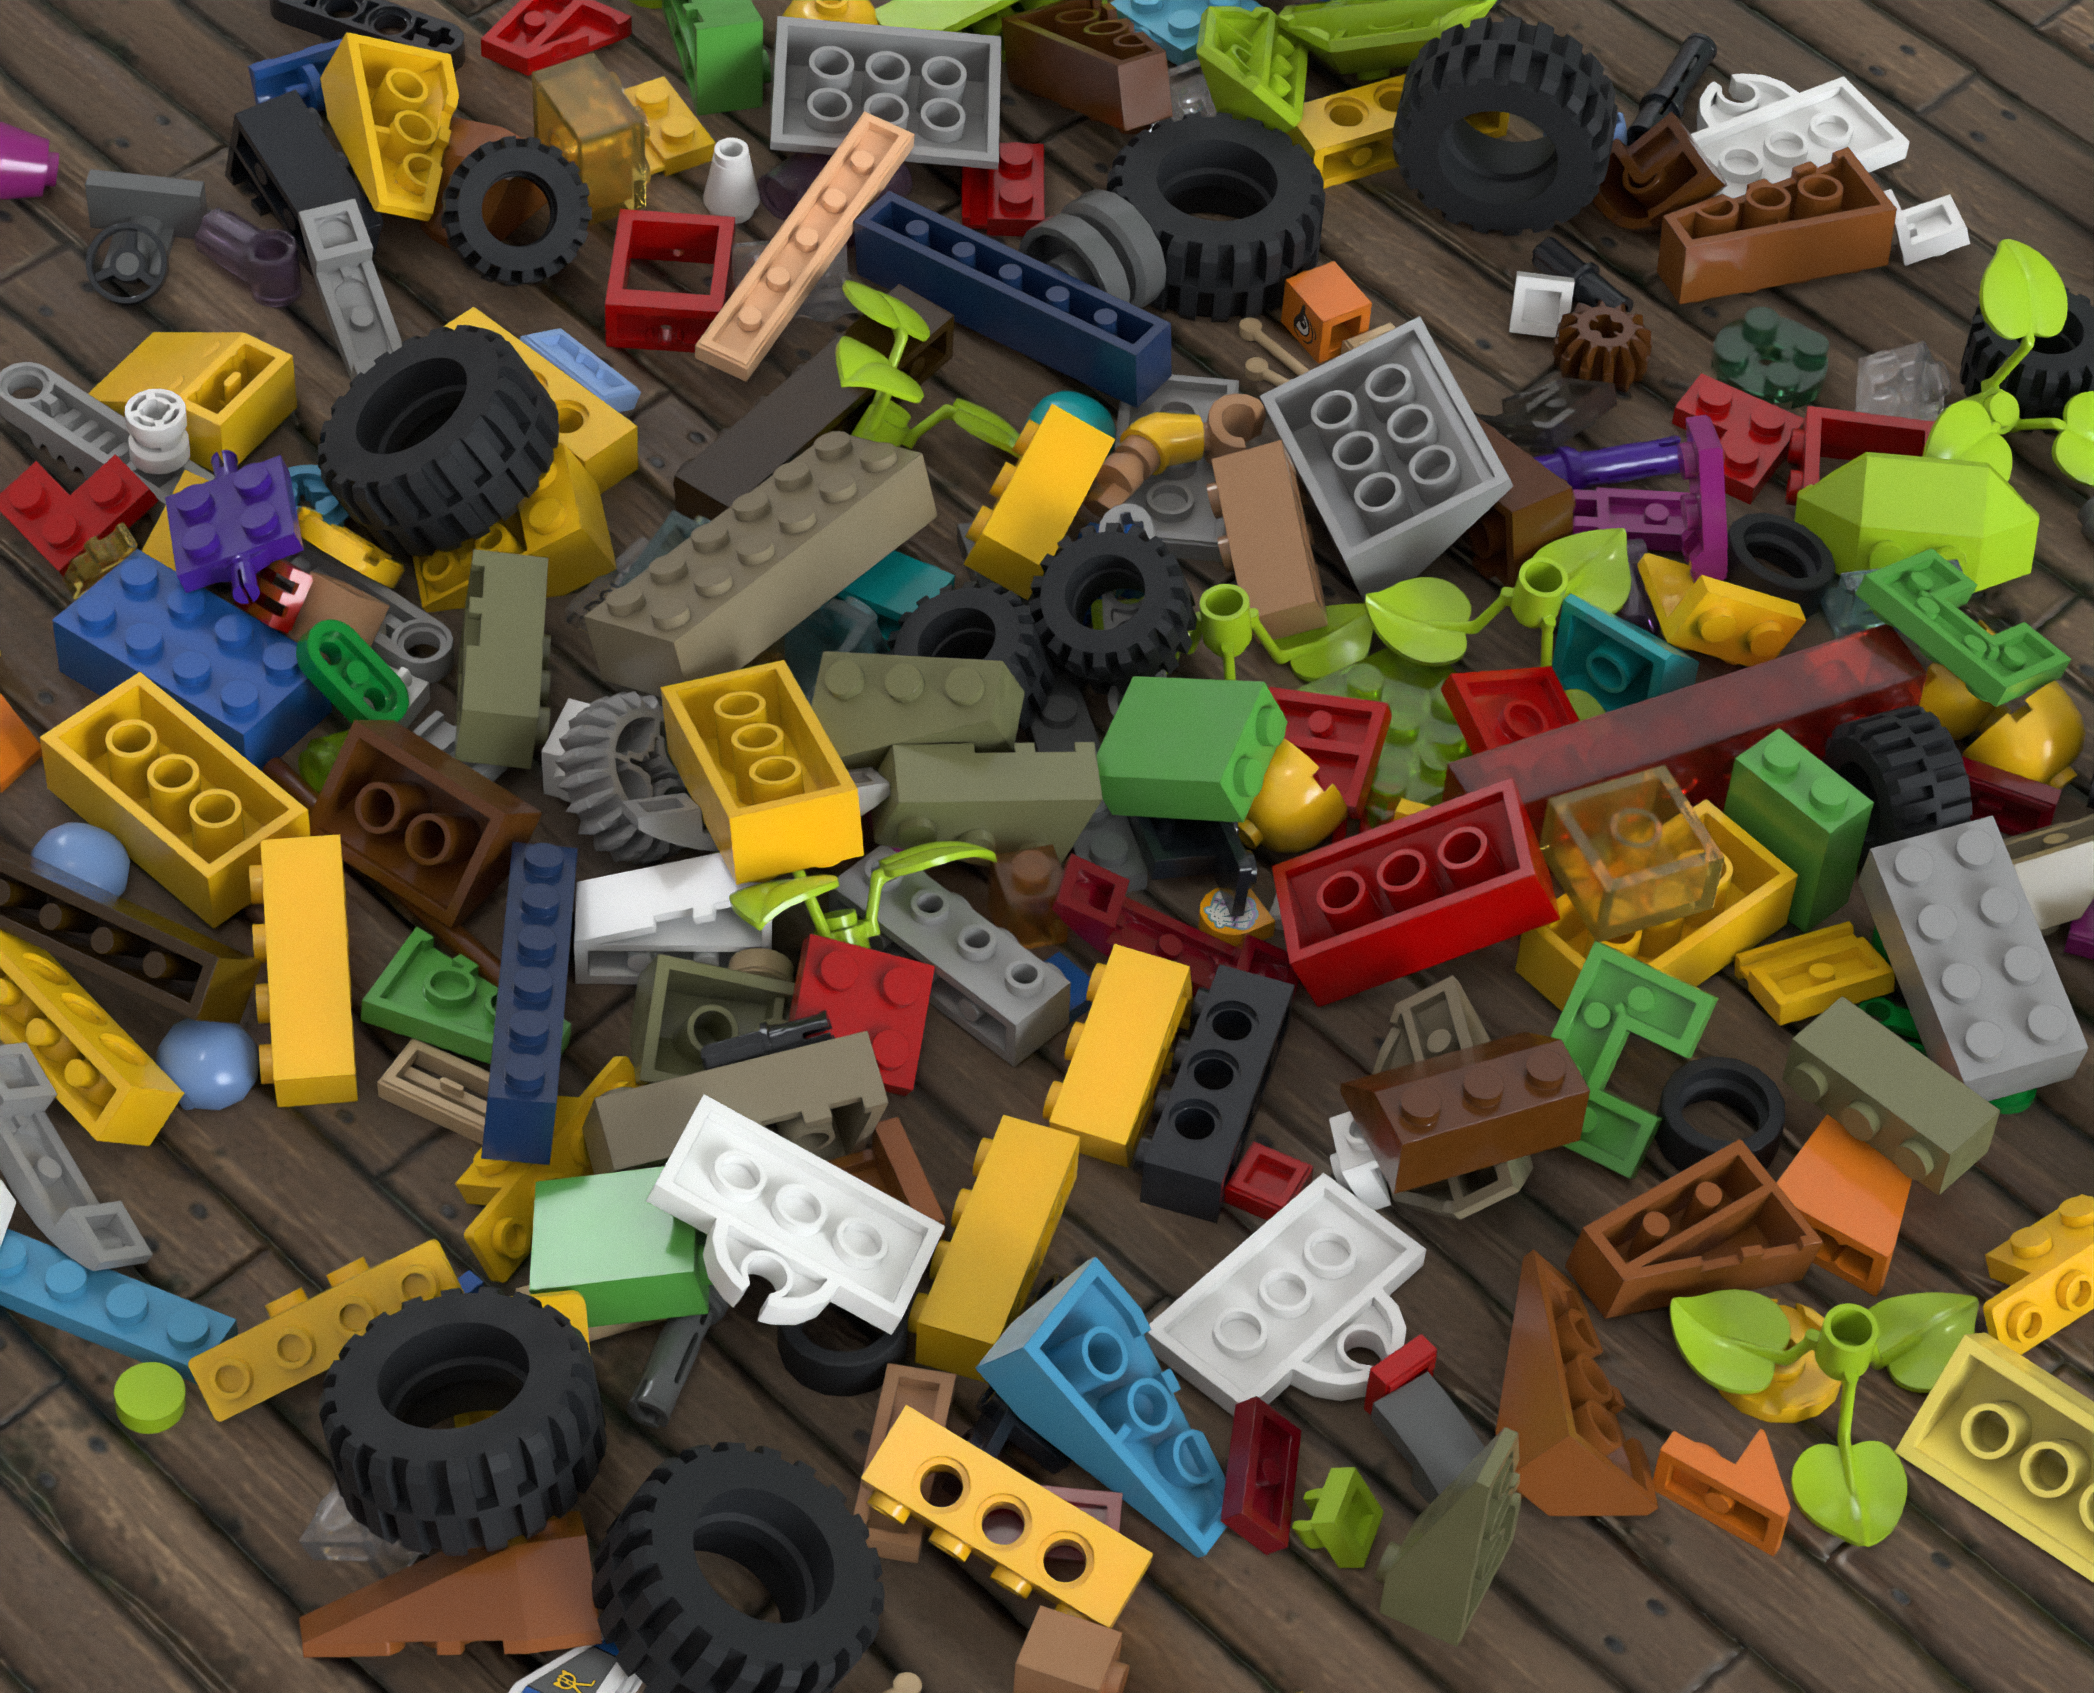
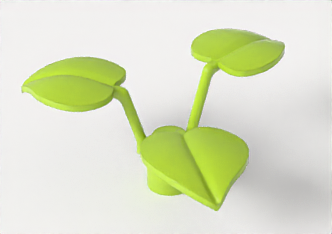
M2012 239L2001 240L1998 242L1995 255L1985 269L1980 283V309L1985 322L1997 335L2007 340H2016L2022 337L2021 344L1991 378L1981 382V393L1951 404L1940 413L1930 431L1922 457L1986 462L2008 482L2012 470V453L2009 444L2000 435L2008 432L2015 433L2021 430L2053 429L2060 432L2052 446L2054 463L2069 479L2085 486L2094 487V391L2073 396L2066 403L2063 420L2058 418L2020 419L2019 405L2015 397L1999 389L2000 383L2034 347V336L2049 338L2059 334L2064 326L2068 309L2065 286L2051 263L2028 245Z
M845 280L842 290L847 299L871 319L890 327L895 337V343L889 359L873 348L851 337L843 336L837 343L835 356L841 387H865L876 390L873 401L856 425L851 436L879 443H891L895 447H900L902 444L912 449L919 437L943 420H952L970 434L1019 459L1020 455L1011 450L1020 434L1000 416L964 399L956 398L953 406L950 404L943 405L914 428L909 429L907 424L911 419L910 414L890 399L894 396L913 403H920L923 399V391L917 382L897 369L907 343L908 335L925 342L930 336L929 327L914 309L901 300L861 283Z
M1624 528L1586 531L1545 545L1537 551L1533 558L1527 560L1521 566L1515 587H1503L1500 596L1478 618L1469 621L1472 611L1471 604L1464 592L1453 583L1434 577L1412 578L1401 581L1385 590L1368 593L1364 602L1365 610L1378 637L1394 653L1412 663L1436 667L1449 665L1462 659L1467 648L1465 634H1477L1506 606H1510L1519 623L1528 628H1541L1540 667L1552 666L1553 631L1556 625V617L1561 605H1563V600L1570 593L1612 614H1616L1625 605L1631 590L1626 530ZM1580 689L1565 690L1602 763L1601 768L1595 774L1596 776L1604 767L1610 751L1611 731L1608 717L1599 702L1586 691Z
M1233 584L1215 585L1202 594L1199 602L1200 611L1195 613L1197 616L1196 630L1187 631L1193 642L1187 654H1192L1196 651L1203 636L1206 647L1215 655L1223 658L1224 680H1236L1234 657L1240 655L1252 640L1253 631L1275 663L1284 664L1290 661L1292 672L1296 677L1313 683L1337 682L1355 674L1364 665L1369 656L1374 629L1369 621L1364 604H1338L1325 606L1328 626L1273 640L1259 620L1258 609L1250 608L1249 596L1246 591ZM1131 598L1117 601L1123 604H1134L1139 602L1143 598H1140L1138 600L1136 598ZM1097 599L1091 605L1093 629L1104 630L1102 599ZM1181 652L1175 654L1177 661H1179Z
M960 841L925 843L885 857L878 861L880 868L871 873L865 920L857 918L855 909H841L823 914L816 896L839 887V879L831 874L806 876L804 870L792 872L794 879L773 880L734 891L729 895V900L733 911L759 931L779 913L804 901L816 929L814 935L871 949L868 937L881 934L877 918L881 890L886 882L898 876L908 875L958 859L977 857L997 862L996 854L989 849Z
M1730 1289L1695 1297H1673L1669 1313L1676 1345L1690 1368L1706 1383L1719 1390L1735 1394L1759 1393L1765 1390L1772 1382L1775 1363L1783 1366L1791 1365L1810 1350L1815 1351L1816 1362L1828 1377L1842 1381L1843 1387L1837 1431L1838 1446L1817 1444L1806 1449L1793 1467L1790 1481L1791 1492L1800 1511L1822 1530L1857 1547H1870L1884 1540L1893 1531L1903 1512L1907 1497V1477L1899 1457L1883 1442L1864 1441L1855 1445L1851 1444L1855 1390L1859 1376L1865 1373L1869 1364L1875 1370L1887 1367L1891 1379L1898 1386L1912 1392L1930 1393L1964 1335L1974 1334L1979 1307L1978 1298L1955 1293L1925 1292L1891 1297L1878 1302L1870 1307L1869 1310L1857 1304H1840L1833 1307L1826 1314L1821 1331L1808 1329L1802 1341L1791 1349L1785 1350L1791 1335L1789 1321L1779 1305L1764 1295L1748 1290Z

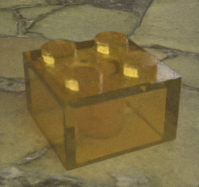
M594 52L532 72L534 138L541 139L540 143L546 146L554 145L562 150L563 153L561 155L569 163L574 161L581 170L578 172L582 183L587 182L590 191L587 199L588 206L592 207V220L588 222V226L619 216L620 209L638 210L646 207V182L650 181L651 172L645 156V139L650 137V127L643 109L639 105L633 106L624 94L617 74L613 71L608 72Z
M1665 765L1548 798L1540 848L1546 862L1595 941H1606L1713 909L1725 857Z

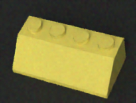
M1965 1334L1894 1452L2094 1583V1402L1989 1334Z

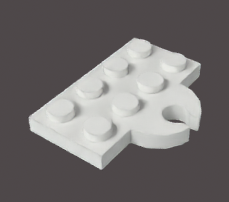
M1733 74L1731 75L1728 92L1733 99L1744 103L1732 102L1726 99L1722 94V86L1714 81L1707 86L1699 100L1697 111L1698 131L1691 134L1706 157L1718 168L1728 185L1716 196L1724 194L1733 199L1746 194L1747 184L1765 178L1774 184L1790 178L1792 168L1809 161L1817 167L1830 163L1832 153L1846 147L1850 148L1869 173L1905 159L1910 142L1844 76L1799 93L1786 83L1765 75Z
M705 1094L702 1096L646 1200L707 1234L703 1258L708 1278L722 1298L732 1307L741 1300L750 1285L748 1274L760 1275L772 1283L776 1292L769 1294L758 1316V1321L770 1325H797L816 1318L828 1303L832 1302L892 1335L909 1305L945 1228L944 1225Z
M1323 1172L1149 1324L1152 1330L1144 1335L1155 1356L1233 1417L1235 1404L1255 1396L1269 1404L1289 1385L1318 1398L1344 1401L1365 1397L1369 1371L1373 1366L1356 1363L1345 1352L1352 1348L1364 1347L1373 1350L1382 1361L1404 1346L1406 1325L1399 1306L1390 1295L1424 1265L1426 1248Z

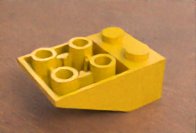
M153 332L88 393L123 417H125V406L128 400L139 392L161 388L176 393L182 398L186 406L187 426L185 430L189 434V459L213 471L211 458L214 453L218 452L223 461L221 450H230L237 455V465H239L297 408L293 355L244 332Z
M564 442L559 443L558 447L553 449L554 460L548 473H541L539 476V487L530 498L524 497L516 505L518 511L506 521L500 519L489 527L490 533L478 540L473 538L467 539L462 542L461 548L450 552L437 549L434 551L433 556L418 557L412 555L422 608L427 613L465 608L473 549L548 558L546 598L566 595L617 569L598 483Z

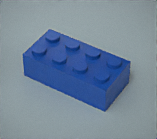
M139 549L131 553L52 620L59 671L102 697L138 672H141L260 771L263 770L265 764L272 758L283 756L332 712L331 702L301 671L296 658L297 642L203 587L186 593L177 577L176 571Z

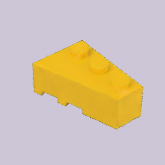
M1051 404L1040 424L1029 419L1011 450L1020 455L1019 460L1015 466L1005 462L988 493L997 498L992 510L984 505L981 506L965 535L967 539L974 542V545L964 565L1028 600L1032 594L1031 584L1033 577L1044 575L1040 565L1041 561L1047 553L1052 556L1055 555L1058 549L1057 543L1064 538L1115 439L1054 404Z
M1114 944L1107 965L1097 963L1092 972L1086 1000L1093 1003L1086 1022L1076 1021L1071 1029L1065 1049V1059L1071 1061L1064 1082L1053 1081L1045 1100L1043 1119L1049 1120V1125L1052 1129L1080 1136L1079 1153L1129 1168L1153 1112L1156 1101L1153 1097L1162 1074L1169 1075L1171 1071L1174 1053L1170 1052L1178 1027L1186 1030L1190 1027L1193 994L1190 966Z

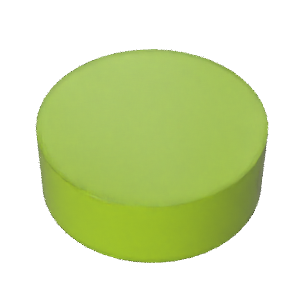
M145 1362L130 1367L121 1374L115 1385L114 1398L117 1417L124 1426L142 1434L159 1433L169 1429L180 1420L185 1411L186 1390L183 1378L175 1369L163 1363Z

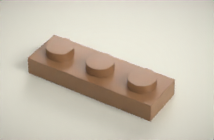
M891 1363L887 1364L863 1474L906 1405L947 1429L956 1388V1374ZM938 1472L927 1477L921 1487V1494L929 1504L932 1501ZM861 1481L853 1515L859 1513L869 1529L870 1536L866 1540L868 1548L876 1547L878 1556L881 1558L918 1564L926 1525L911 1516L907 1518L904 1525H900L867 1504L872 1493L863 1488Z

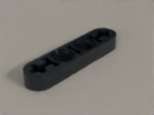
M269 0L270 13L274 19L333 41L342 39L346 32L448 53L451 54L454 72L460 69L465 62L464 33L458 26L386 0ZM338 11L355 13V15L348 18L329 16ZM384 28L404 30L402 33L395 35H385L378 32Z

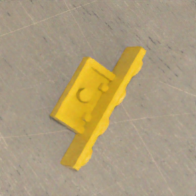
M614 1056L580 1097L557 1096L550 1165L481 1159V1148L475 1154L473 1163L455 1183L467 1204L486 1205L465 1230L464 1238L492 1282H506L532 1250L536 1182L594 1175L582 1126L594 1098L620 1087L636 1088L644 1086L636 1083L635 1068L628 1057Z
M2081 1194L2065 1200L2057 1210L2030 1227L2014 1232L2008 1241L1985 1254L1990 1278L2010 1285V1287L1986 1301L1983 1306L1988 1334L2020 1355L2094 1309V1197Z
M431 1239L369 1268L363 1256L327 1274L326 1277L331 1288L308 1299L303 1287H300L265 1305L270 1318L191 1358L188 1362L189 1369L214 1419L219 1422L224 1421L329 1369L334 1360H340L338 1354L354 1334L363 1336L366 1333L369 1321L383 1312L390 1316L402 1310V1303L419 1296L422 1297L423 1301L441 1297V1290L462 1289L439 1241Z

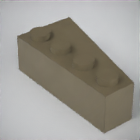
M863 1031L636 1088L620 1087L612 1089L600 1097L594 1098L582 1126V1132L594 1175L662 1167L667 1163L692 1114L705 1094L821 1159L828 1161L863 1151L889 1101L868 1031Z

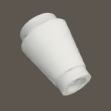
M725 138L718 141L714 147L703 201L710 215L735 217V224L743 223L752 217L754 210L759 205L760 195L747 143L738 138Z

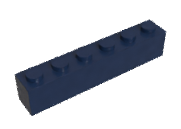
M891 191L883 195L854 221L857 275L889 290L894 289L900 284L954 314L955 322L1135 408L1143 404L1172 376L1171 323Z
M513 842L481 1159L550 1165L558 1094L578 848L560 847L550 843L530 844Z

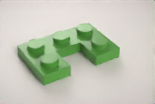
M1932 548L1866 574L1855 593L1856 596L1872 608L1874 615L1880 621L1899 629L1919 645L1920 652L1926 658L1945 666L1965 682L1966 688L1972 695L1982 701L1991 703L1994 707H1998L2054 680L2060 679L2071 661L2070 657L2025 622L1992 636L1959 610L1958 607L1968 603L1978 584Z
M1594 941L1551 1035L1552 1038L1562 1040L1590 1089L1580 1140L1562 1146L1630 1179L1636 1178L1663 1118L1605 1091L1604 1088L1630 1032L1681 1056L1691 1058L1719 998L1606 944Z

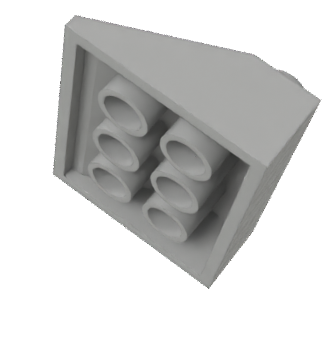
M777 16L770 96V150L833 155L865 111L915 134L914 147L904 160L905 162L997 170L999 163L1001 36Z
M1420 316L1259 396L1279 440H1282L1307 494L1363 602H1365V597L1368 593L1385 590L1422 573L1513 487L1511 479Z

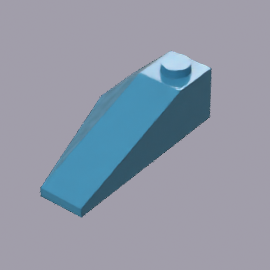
M1093 1257L1014 1320L975 1369L1020 1420L1112 1492L1123 1493L1122 1499L1194 1556L1197 1558L1205 1556L1227 1527L1220 1521L1226 1477L1204 1433L1191 1429L1174 1395V1392L1180 1390L1181 1387L1171 1368L1162 1371L1144 1335L1152 1329L1142 1309L1098 1258Z

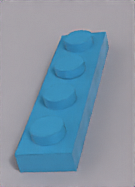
M8 1228L6 1230L0 1247V1306L140 1362L166 1364L175 1369L183 1379L195 1384L197 1383L188 1366L189 1360L238 1335L237 1320L111 1269L92 1271L77 1263L58 1248Z

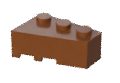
M1740 1138L1583 1227L1565 1264V1268L1606 1319L1667 1307L1671 1305L1673 1297H1695L1730 1289L1749 1291L1800 1281L1804 1278L1823 1241Z

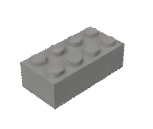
M1993 815L1871 848L1858 882L1928 1058L1987 1101L2073 1078L2089 1047Z

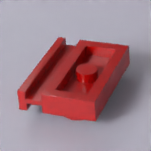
M999 143L997 170L962 167V225L970 229H987V235L1024 236L1029 229L1045 219L1044 144Z

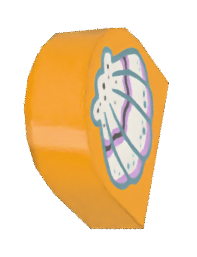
M1218 887L1207 893L1200 903L1198 928L1202 932L1237 947L1246 933L1260 940L1274 936L1275 920L1251 888L1248 889L1244 915L1231 917Z

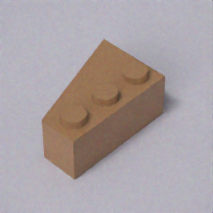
M1282 440L1211 459L1216 482L1206 485L1208 498L1215 518L1223 517L1227 535L1218 537L1222 562L1226 572L1235 571L1237 586L1244 589L1248 594L1250 608L1258 609L1259 620L1273 640L1328 626L1318 565H1315L1311 545L1315 544L1311 524L1306 525L1302 505L1308 504L1307 491ZM1252 631V635L1254 636V638H1255L1257 644H1261V642L1259 641V639L1256 637V635H1255L1254 632Z

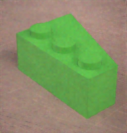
M662 0V11L697 116L763 107V84L771 82V68L766 49H763V20L752 1Z

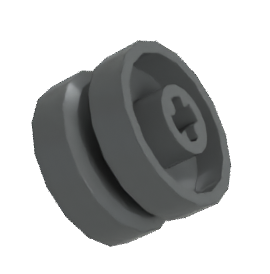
M1095 189L1082 194L1065 205L1059 214L1047 217L1029 229L1020 242L1019 252L1140 309L1157 299L1165 287L1167 268L1157 237L1150 224L1131 203L1114 192Z

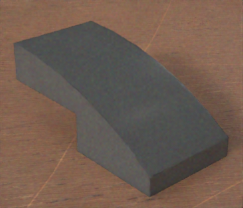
M1429 1372L1422 1374L1373 1403L1370 1419L1413 1467L1411 1485L1429 1505L1485 1448L1463 1414Z

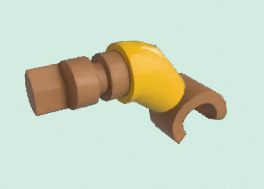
M1234 393L1222 396L1216 400L1209 410L1207 422L1204 423L1201 417L1196 414L1154 412L1137 419L1121 434L1120 445L1116 448L1115 453L1110 454L1104 460L1096 475L1099 485L1082 503L1091 513L1103 518L1105 513L1111 508L1124 504L1140 488L1144 480L1148 479L1151 475L1163 473L1169 466L1200 461L1202 457L1212 465L1211 459L1246 450L1245 442L1262 434L1266 418L1264 405L1259 399L1250 395Z

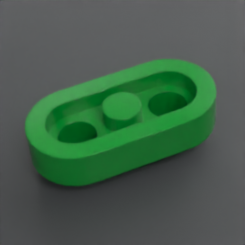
M334 619L323 620L315 624L299 639L296 647V658L301 671L352 724L354 720H394L398 722L404 717L409 706V695L404 682L349 625ZM320 651L328 656L331 665L324 660ZM363 697L368 698L373 703L375 710L364 701Z

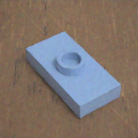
M553 329L520 337V341L617 412L633 410L635 408L641 391L563 329Z

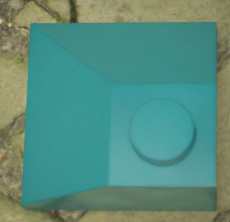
M1570 593L1563 600L1553 655L1552 668L1564 691L1568 689L1586 691L1603 707L1610 722L1645 743L1650 744L1691 704L1699 661L1650 632Z

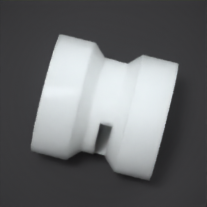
M161 388L148 389L131 397L125 406L126 429L130 433L128 438L130 460L134 466L150 474H168L180 469L187 463L190 457L189 434L185 430L187 426L186 406L182 398L172 391Z

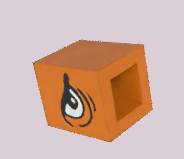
M1332 261L1314 269L1300 272L1285 280L1281 322L1311 357L1320 364L1341 355L1342 341L1369 331L1372 302L1338 264Z

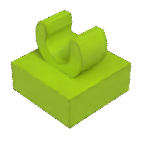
M1356 1467L1331 1468L1324 1487L1305 1492L1303 1500L1313 1513L1311 1520L1294 1521L1292 1528L1305 1547L1312 1549L1325 1547L1339 1568H1364L1384 1511Z

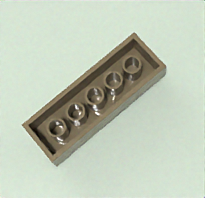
M831 431L818 437L813 446L793 461L778 467L770 478L750 493L739 496L734 500L731 507L708 524L696 528L691 533V537L668 554L653 560L649 564L648 569L625 586L610 592L605 601L584 615L602 680L661 697L660 687L740 670L938 517L923 454L895 447L891 443H879L851 436L842 431Z

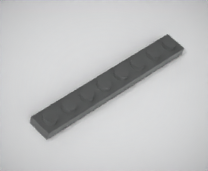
M972 522L957 524V544L964 562L974 545L973 541L965 537ZM966 566L970 580L978 581L981 588H984L989 583L997 584ZM1002 586L1005 593L1010 591ZM1033 592L1028 600L1019 596L1023 605H1027L1029 611V601L1036 599ZM1054 664L1055 669L1051 671L1055 678L1054 688L1052 691L1045 693L1049 702L1043 712H1034L1031 715L1034 722L1025 730L1028 742L1034 743L1035 752H1074V742H1095L1097 755L1101 744L1079 686L1071 682L1066 672L1062 674ZM1102 800L1068 854L1070 856L1072 853L1129 879L1130 882L1126 892L1146 889L1148 872L1129 820L1124 815H1112Z

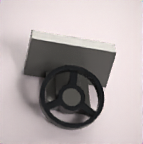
M90 169L85 183L90 228L104 230L94 238L87 252L86 271L89 281L99 294L113 303L120 305L143 303L155 296L167 279L169 255L175 237L204 240L209 226L204 181ZM113 235L102 270L95 273L94 260L98 248L108 237ZM112 279H119L125 284H136L142 281L150 286V288L137 296L118 297L106 292L99 283Z

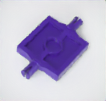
M221 450L223 461L218 452L214 453L211 458L215 477L213 480L202 484L190 485L178 493L165 497L176 574L186 593L213 583L231 581L232 595L235 601L241 604H249L247 592L253 602L257 600L260 594L256 579L258 571H261L276 560L304 551L290 472L281 455L260 463L248 464L238 470L237 455L230 450Z

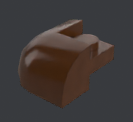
M1670 112L1629 147L1618 137L1613 141L1605 180L1600 183L1599 192L1592 201L1597 209L1618 227L1635 234H1659L1662 231L1664 215L1713 198L1728 185L1718 168L1706 157L1682 121L1673 112Z

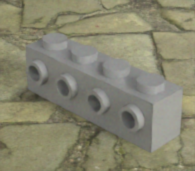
M880 845L838 876L840 886L829 891V912L841 909H855L857 918L865 920L871 873L880 868L879 860L897 852L889 846ZM924 870L895 877L883 885L877 918L881 934L868 937L871 949L934 965L935 969L929 1003L1010 1065L1016 1067L1069 1025L1071 982L1066 979L1058 967L1052 963L1040 960L1021 946L1007 929L993 925L973 910L964 897L955 892L950 893L926 875Z

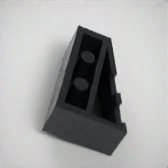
M296 89L235 113L225 177L233 186L244 182L256 195V198L251 199V206L260 217L271 213L284 228L278 231L279 239L313 278L314 275L298 219L300 211L355 199L373 246L372 256L375 255L381 228L383 227L381 212L374 211L368 197H364L355 183L354 172L348 158L342 152H336L326 138L325 127L319 113L313 107L307 108Z

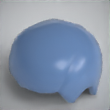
M67 822L48 830L32 850L31 856L115 895L121 896L126 890L130 868V859L127 851L115 835L99 827L79 822Z
M187 1017L174 1024L158 1046L156 1064L184 1092L179 1101L183 1109L221 1110L243 1100L256 1082L259 1071V1049L248 1032L239 1024L195 1021Z

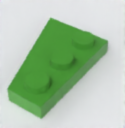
M416 927L363 998L361 1021L390 1030L396 1034L405 1035L441 1047L459 1055L491 1064L498 988L478 976V964L462 954L451 959L433 947L434 937ZM565 1019L563 1021L561 1055L570 1042L571 1023Z

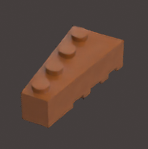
M1846 147L1833 152L1830 163L1817 167L1809 161L1792 168L1790 178L1772 184L1763 178L1747 184L1746 194L1734 199L1721 194L1664 215L1657 273L1677 302L1684 304L1689 302L1699 303L1721 296L1752 293L1764 288L1791 283H1805L1812 279L1844 273H1858L1865 269L1886 266L1889 263L1897 208L1850 148Z

